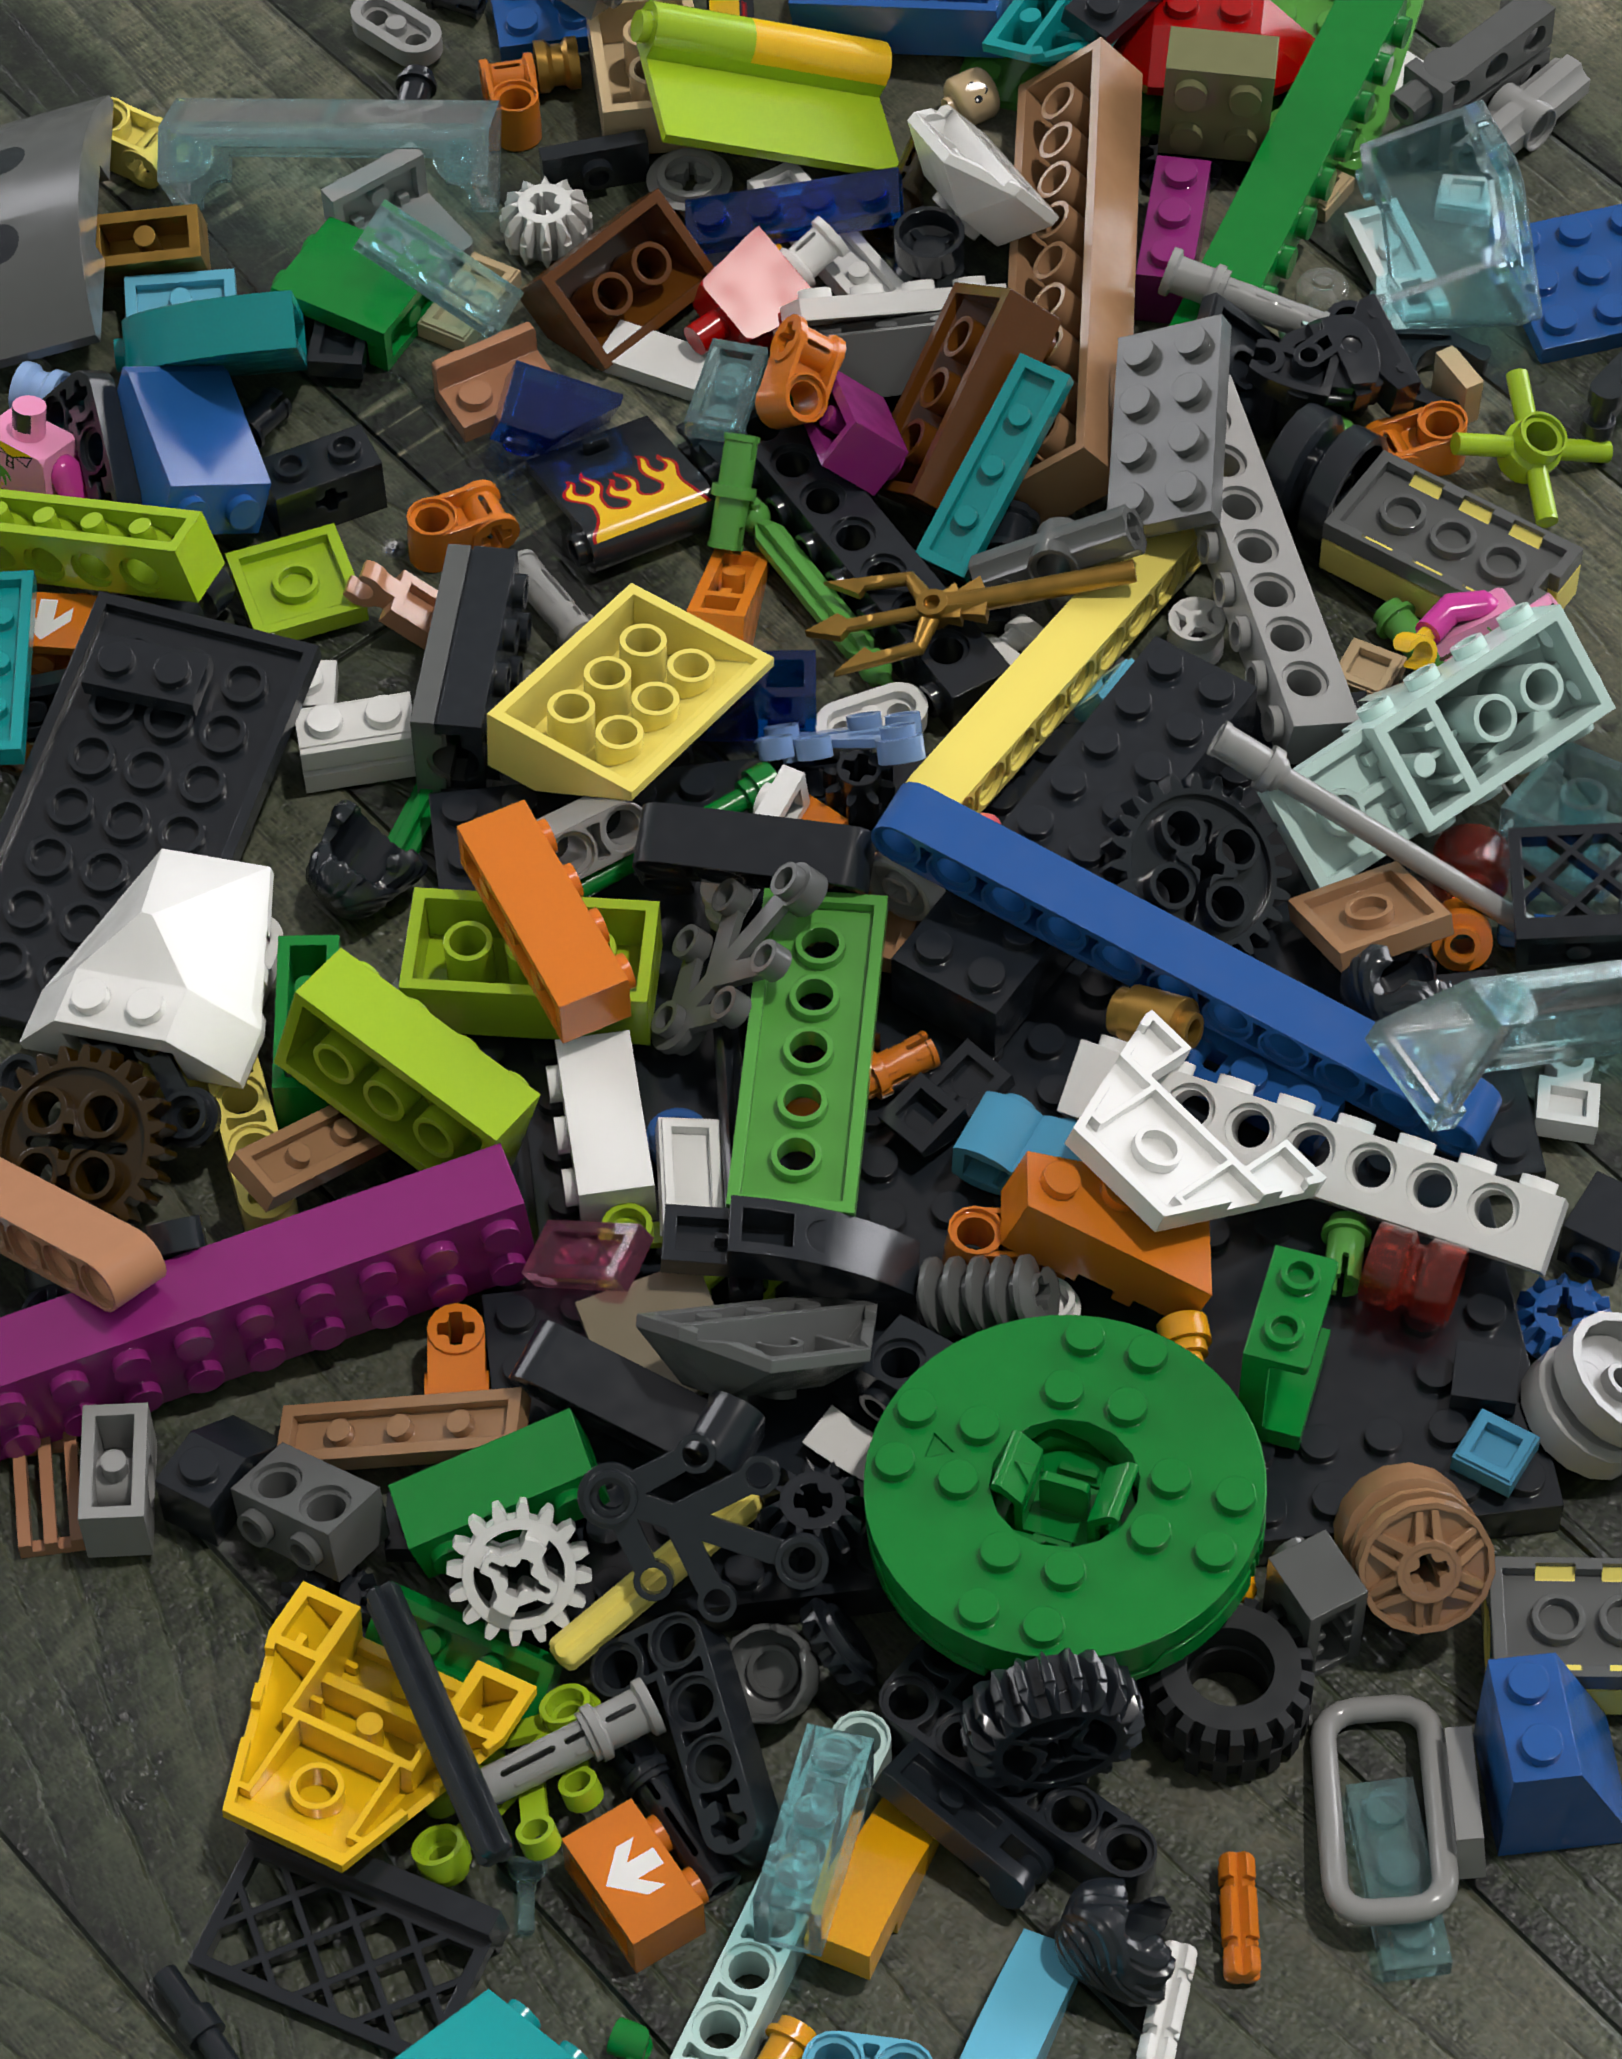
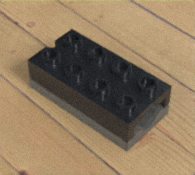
M448 544L410 718L418 793L420 789L433 790V793L487 788L492 787L493 780L502 781L503 773L488 765L487 713L522 682L523 657L518 656L520 647H529L532 632V614L522 611L527 606L529 576L528 574L519 573L517 549L474 546L472 550L471 545ZM452 735H460L461 740L457 747L450 743Z

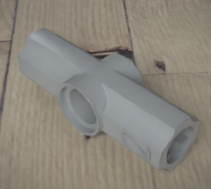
M1566 54L1563 58L1552 59L1520 87L1514 83H1507L1502 86L1490 101L1486 114L1453 141L1451 155L1459 164L1460 171L1465 175L1488 177L1521 148H1525L1528 151L1538 149L1550 136L1556 120L1588 94L1591 79L1585 74L1582 63Z

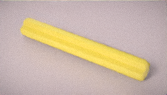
M751 1494L711 1515L747 1526L757 1518L760 1509H763V1504L760 1496ZM671 1539L653 1553L655 1558L666 1561L672 1567L675 1576L673 1587L688 1576ZM703 1542L709 1556H712L721 1548ZM649 1568L641 1576L642 1584L650 1591H659L666 1586V1576L657 1568ZM631 1571L551 1638L549 1649L554 1658L568 1671L577 1669L595 1654L601 1646L614 1638L657 1602L645 1600L637 1594L633 1585L634 1571Z

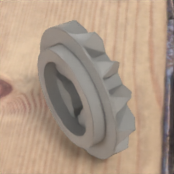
M699 148L677 149L662 155L651 165L646 177L648 193L659 188L673 210L679 211L684 220L690 212L698 211L707 217L712 206L725 207L727 194L733 192V177L727 162L717 154ZM690 175H694L697 184H695L693 190H683L686 181L690 180Z

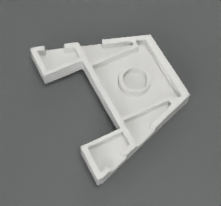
M1153 1010L1145 1014L1133 1036L1120 1053L1115 1064L1099 1086L1064 1143L1154 1232L1312 1198L1318 1194L1327 1179L1287 1139L1250 1164L1243 1165L1157 1082L1158 1079L1184 1063L1192 1048Z

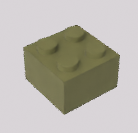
M1171 26L1157 153L1253 162L1270 128L1280 37Z

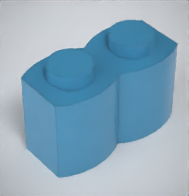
M986 1091L953 1147L951 1172L979 1189L1001 1195L1002 1188L1027 1151L1082 1161L1064 1144L1078 1120L1042 1115L1031 1102L1017 1094Z

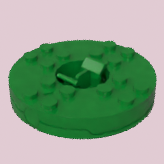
M1047 1315L1023 1318L984 1329L950 1345L914 1372L897 1391L875 1428L867 1452L864 1470L866 1531L873 1566L885 1594L904 1621L932 1648L953 1662L983 1676L988 1671L991 1672L994 1669L1007 1670L1013 1667L1016 1658L1027 1661L1037 1658L1040 1651L1047 1656L1059 1654L1064 1648H1070L1072 1653L1076 1655L1087 1649H1094L1099 1658L1107 1655L1115 1656L1118 1665L1127 1666L1131 1677L1135 1680L1156 1673L1180 1661L1202 1646L1224 1625L1247 1593L1251 1585V1577L1255 1576V1569L1259 1564V1555H1261L1263 1550L1267 1503L1266 1466L1258 1435L1243 1404L1229 1385L1195 1354L1157 1333L1121 1321L1082 1315Z

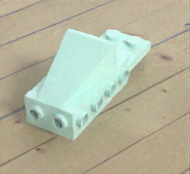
M1523 602L1500 614L1496 618L1499 626L1485 636L1481 632L1475 633L1450 648L1453 657L1438 667L1435 663L1425 665L1403 679V683L1366 695L1357 701L1360 706L1356 711L1359 719L1341 730L1344 734L1343 736L1294 767L1293 770L1408 840L1419 833H1422L1424 837H1430L1453 825L1456 822L1455 816L1469 806L1482 804L1498 795L1503 789L1501 785L1515 775L1528 773L1544 764L1549 759L1547 754L1560 745L1574 742L1589 734L1595 728L1593 723L1616 707L1562 606L1557 604L1530 607L1528 602ZM1266 789L1263 793L1257 792L1272 821L1278 825L1277 830L1311 891L1355 876L1386 856L1381 851L1279 789L1273 791Z

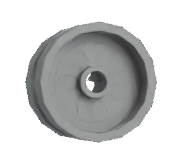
M1598 1311L1582 1319L1563 1336L1559 1345L1547 1350L1529 1367L1521 1381V1406L1530 1430L1533 1434L1541 1437L1540 1444L1545 1451L1565 1468L1589 1479L1613 1480L1622 1475V1313Z

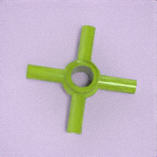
M1518 368L1506 374L1515 422L1507 429L1505 434L1455 432L1451 437L1450 449L1453 455L1497 457V463L1504 475L1514 482L1528 484L1535 523L1541 528H1548L1554 526L1559 521L1549 473L1555 469L1560 461L1609 463L1613 456V446L1610 441L1593 442L1588 439L1567 438L1564 426L1556 417L1546 412L1536 411L1528 371Z

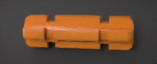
M1228 1851L1221 1854L1218 1859L1221 1941L1224 1948V1956H1222L1223 1977L1231 1984H1252L1259 1980L1261 1971V1952L1258 1947L1260 1935L1257 1888L1255 1887V1858L1246 1851Z

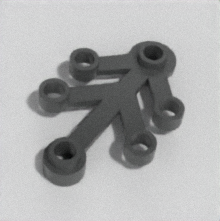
M787 862L780 866L770 884V889L774 896L741 934L740 930L744 916L752 904L753 892L734 878L726 879L717 887L712 897V908L722 916L715 942L710 934L694 924H689L681 929L673 942L672 952L674 956L682 960L672 1000L663 1003L652 1018L651 1040L657 1050L667 1055L674 1053L679 1056L688 1055L700 1045L707 1030L722 1026L735 1029L746 1020L750 1013L752 1002L749 996L735 987L764 979L768 982H776L786 974L792 961L791 951L773 939H764L788 911L796 917H807L820 906L828 889V881L825 875L805 862ZM711 953L706 974L699 981L703 963Z

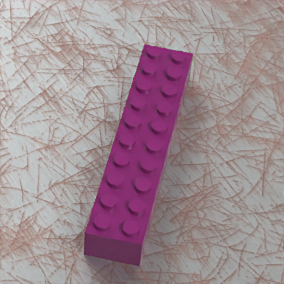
M501 1143L164 1260L167 1270L166 1276L113 1312L105 1311L74 1293H69L0 1317V1461L32 1454L40 1447V1439L49 1436L52 1443L63 1439V1432L70 1436H81L83 1405L148 1402L150 1412H152L163 1403L192 1393L212 1391L223 1382L254 1371L272 1370L281 1365L285 1360L314 1350L334 1348L350 1337L376 1328L386 1329L394 1327L407 1317L436 1307L459 1303L467 1296L495 1286L513 1285L521 1281L526 1275L540 1271L525 1203Z

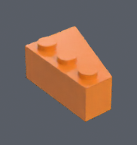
M1031 1151L1025 1153L1002 1188V1246L1021 1255L1031 1254L1037 1263L1045 1267L1049 1266L1054 1271L1072 1280H1075L1078 1274L1109 1288L1113 1290L1111 1299L1129 1307L1135 1301L1164 1316L1182 1310L1201 1311L1211 1298L1210 1220L1154 1232L1084 1162Z

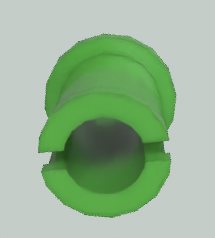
M1398 597L1386 601L1373 616V622L1377 625V635L1383 639L1389 638L1393 642L1395 636L1401 632L1416 633L1415 627L1420 620L1414 615L1415 606L1410 601L1402 602ZM1414 649L1408 653H1402L1405 657H1407V659H1409L1412 656Z
M1353 1211L1335 1212L1321 1228V1239L1326 1244L1325 1257L1335 1259L1339 1264L1331 1295H1336L1338 1278L1343 1273L1342 1297H1348L1359 1293L1362 1289L1364 1248L1368 1247L1372 1241V1230L1368 1227L1365 1217Z

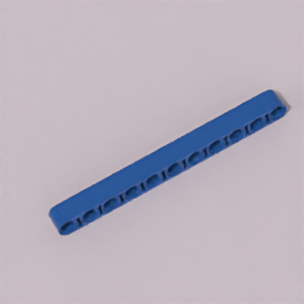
M917 782L903 783L871 832V840L874 846L891 861L1130 987L1142 984L1193 998L1199 1006L1205 1027L1326 1091L1343 1097L1347 1102L1396 1128L1436 1144V1149L1454 1157H1460L1461 1153L1474 1156L1478 1152L1501 1107L1502 1098L1499 1091L1485 1079L926 785Z

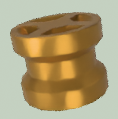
M575 35L566 36L560 43L549 44L544 39L532 41L539 94L550 93L554 87L564 85L570 90L582 89L580 60Z

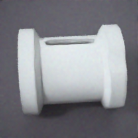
M817 216L811 222L812 228L789 249L783 247L780 249L782 254L811 288L816 285L814 278L838 256L843 258L850 252L842 238L820 216Z

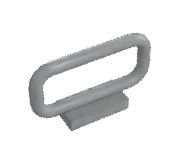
M1391 1694L1353 1697L1337 1701L1321 1711L1312 1724L1310 1753L1321 1886L1328 1906L1340 1918L1355 1925H1399L1434 1919L1446 1911L1457 1896L1459 1879L1487 1877L1472 1726L1444 1728V1735L1438 1714L1426 1702L1412 1696ZM1402 1721L1411 1724L1417 1731L1432 1882L1426 1891L1414 1896L1377 1899L1361 1898L1355 1895L1349 1886L1336 1739L1338 1733L1346 1726Z

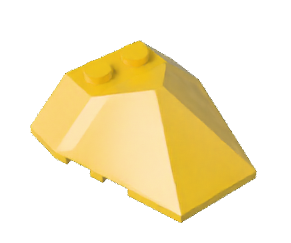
M303 1581L269 1629L264 1647L265 1657L258 1683L254 1685L251 1697V1711L244 1737L240 1739L222 1813L224 1818L343 1873L442 1795L446 1789L384 1646L363 1637L361 1607ZM477 1660L464 1682L438 1671L478 1764H481L506 1743L537 1695V1686Z

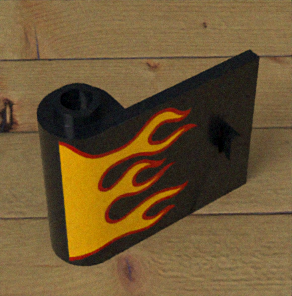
M647 415L525 461L527 471L570 520L573 533L566 536V541L573 561L578 567L585 565L592 574L711 529L715 497L711 494L708 482Z

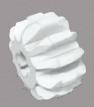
M544 176L541 184L533 185L523 180L520 192H507V199L504 203L505 207L501 208L502 215L499 217L500 231L504 235L505 245L508 247L510 255H521L526 266L539 260L548 268L552 261L560 259L590 236L593 229L592 213L589 212V206L587 205V199L584 197L583 190H572L567 179L557 184H550L546 176Z

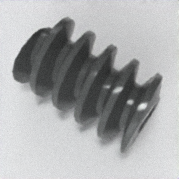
M1031 1254L1019 1256L1015 1266L1008 1255L996 1256L991 1265L985 1256L977 1255L971 1258L968 1266L960 1256L948 1258L945 1265L936 1256L928 1257L920 1267L916 1292L917 1316L920 1325L944 1338H950L957 1334L966 1338L998 1324L1023 1318L1058 1315L1060 1307L1059 1280L1055 1271L1049 1266L1043 1267L1040 1272L1036 1259Z

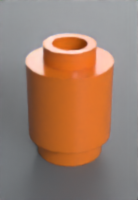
M1452 898L1443 902L1442 905L1452 913L1454 935L1431 943L1435 958L1441 965L1452 971L1467 972L1480 967L1489 958L1493 947L1490 918L1458 898ZM1458 935L1469 936L1465 939H1454Z

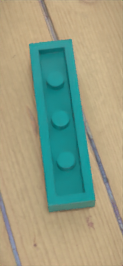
M1019 354L916 549V553L927 565L965 583H969L971 579V573L968 568L972 555L986 551L1074 384L1070 375L1027 355Z
M34 570L0 572V765L25 764L37 582Z

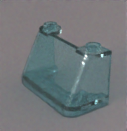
M1483 99L1360 144L1362 168L1356 170V179L1366 201L1373 199L1381 211L1388 268L1387 274L1377 277L1376 290L1371 291L1370 295L1376 293L1394 330L1523 326L1542 318V305L1524 180L1512 149Z

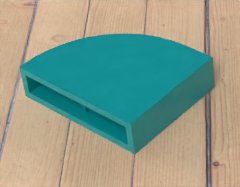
M292 290L217 297L145 310L124 318L121 321L123 338L114 339V357L117 372H121L122 367L223 365L228 370L230 377L308 370L304 315Z

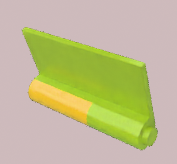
M649 0L645 3L642 10L638 9L634 13L630 28L631 39L637 43V49L663 143L892 179L899 161L880 101V96L887 85L892 68V52L888 42Z

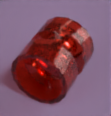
M1383 1221L1371 1244L1361 1275L1357 1299L1358 1301L1391 1312L1403 1304L1407 1306L1410 1318L1445 1328L1462 1287L1470 1249L1438 1238L1424 1245L1420 1243L1416 1231Z

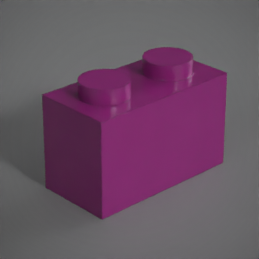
M840 371L837 372L828 400V407L823 417L816 422L804 424L821 465L874 496L886 481L893 479L899 473L904 464L905 457L909 453L884 397Z

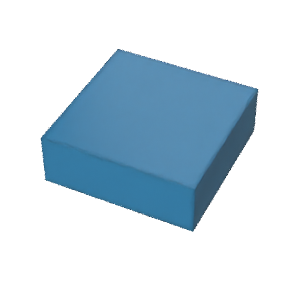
M1482 1408L1451 1458L1450 1469L1509 1498L1537 1452L1541 1437Z

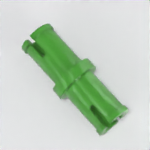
M724 432L725 440L718 482H712L711 494L715 495L716 498L707 546L743 552L749 501H755L757 489L752 488L758 444H760L761 438L740 433Z

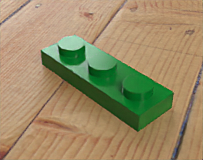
M400 1585L437 1671L464 1682L477 1660L482 1661L537 1686V1695L521 1719L540 1714L539 1705L541 1700L549 1691L557 1687L563 1666L559 1664L552 1653L523 1640L520 1641L519 1646H512L509 1634L501 1630L490 1641L485 1638L484 1622L477 1620L467 1625L463 1621L462 1612ZM371 1618L365 1638L383 1646Z

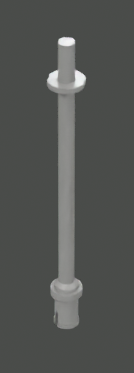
M1226 721L1217 731L1206 754L1212 758L1215 757L1251 779L1250 786L1260 793L1265 792L1266 789L1269 791L1279 789L1514 933L1511 902L1291 769L1290 762L1286 758L1287 751L1275 745L1270 749L1234 727L1229 721ZM1526 912V918H1535ZM1621 969L1576 970L1622 998ZM1575 970L1556 971V976L1564 981Z

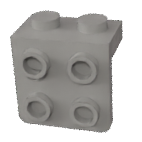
M412 141L321 189L325 221L331 216L439 260L442 262L443 269L473 252L471 236L428 193L424 154Z

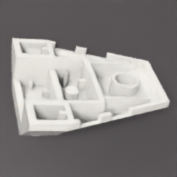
M161 849L42 990L20 1039L21 1046L24 1049L58 1055L60 1046H67L77 1050L79 1054L83 1047L79 1037L172 1053L187 1079L243 1089L265 1038L266 1019L262 1014L263 991L264 988L268 987L269 970L265 965L266 939L270 938L274 880V873L271 867Z

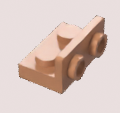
M530 322L500 331L494 336L460 350L452 351L434 360L431 364L435 400L465 443L564 401L563 385L537 350L536 330Z

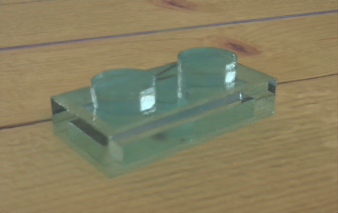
M716 338L712 339L684 420L685 436L724 443V432L745 433L755 403L756 393L760 388L768 363V347Z

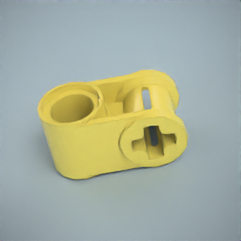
M111 97L114 105L110 171L130 179L141 187L147 189L156 188L164 178L163 171L174 159H180L188 151L189 144L182 130L168 119L153 116L126 104L118 98Z

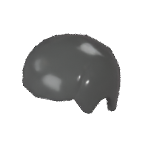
M781 1623L754 1624L733 1637L729 1645L753 1724H784L803 1713L818 1692L820 1679L818 1660L814 1651L811 1650V1645L796 1630Z

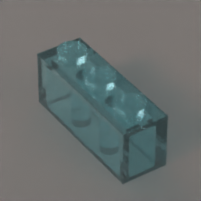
M807 1723L753 1898L755 1942L822 1957L874 1781V1738Z

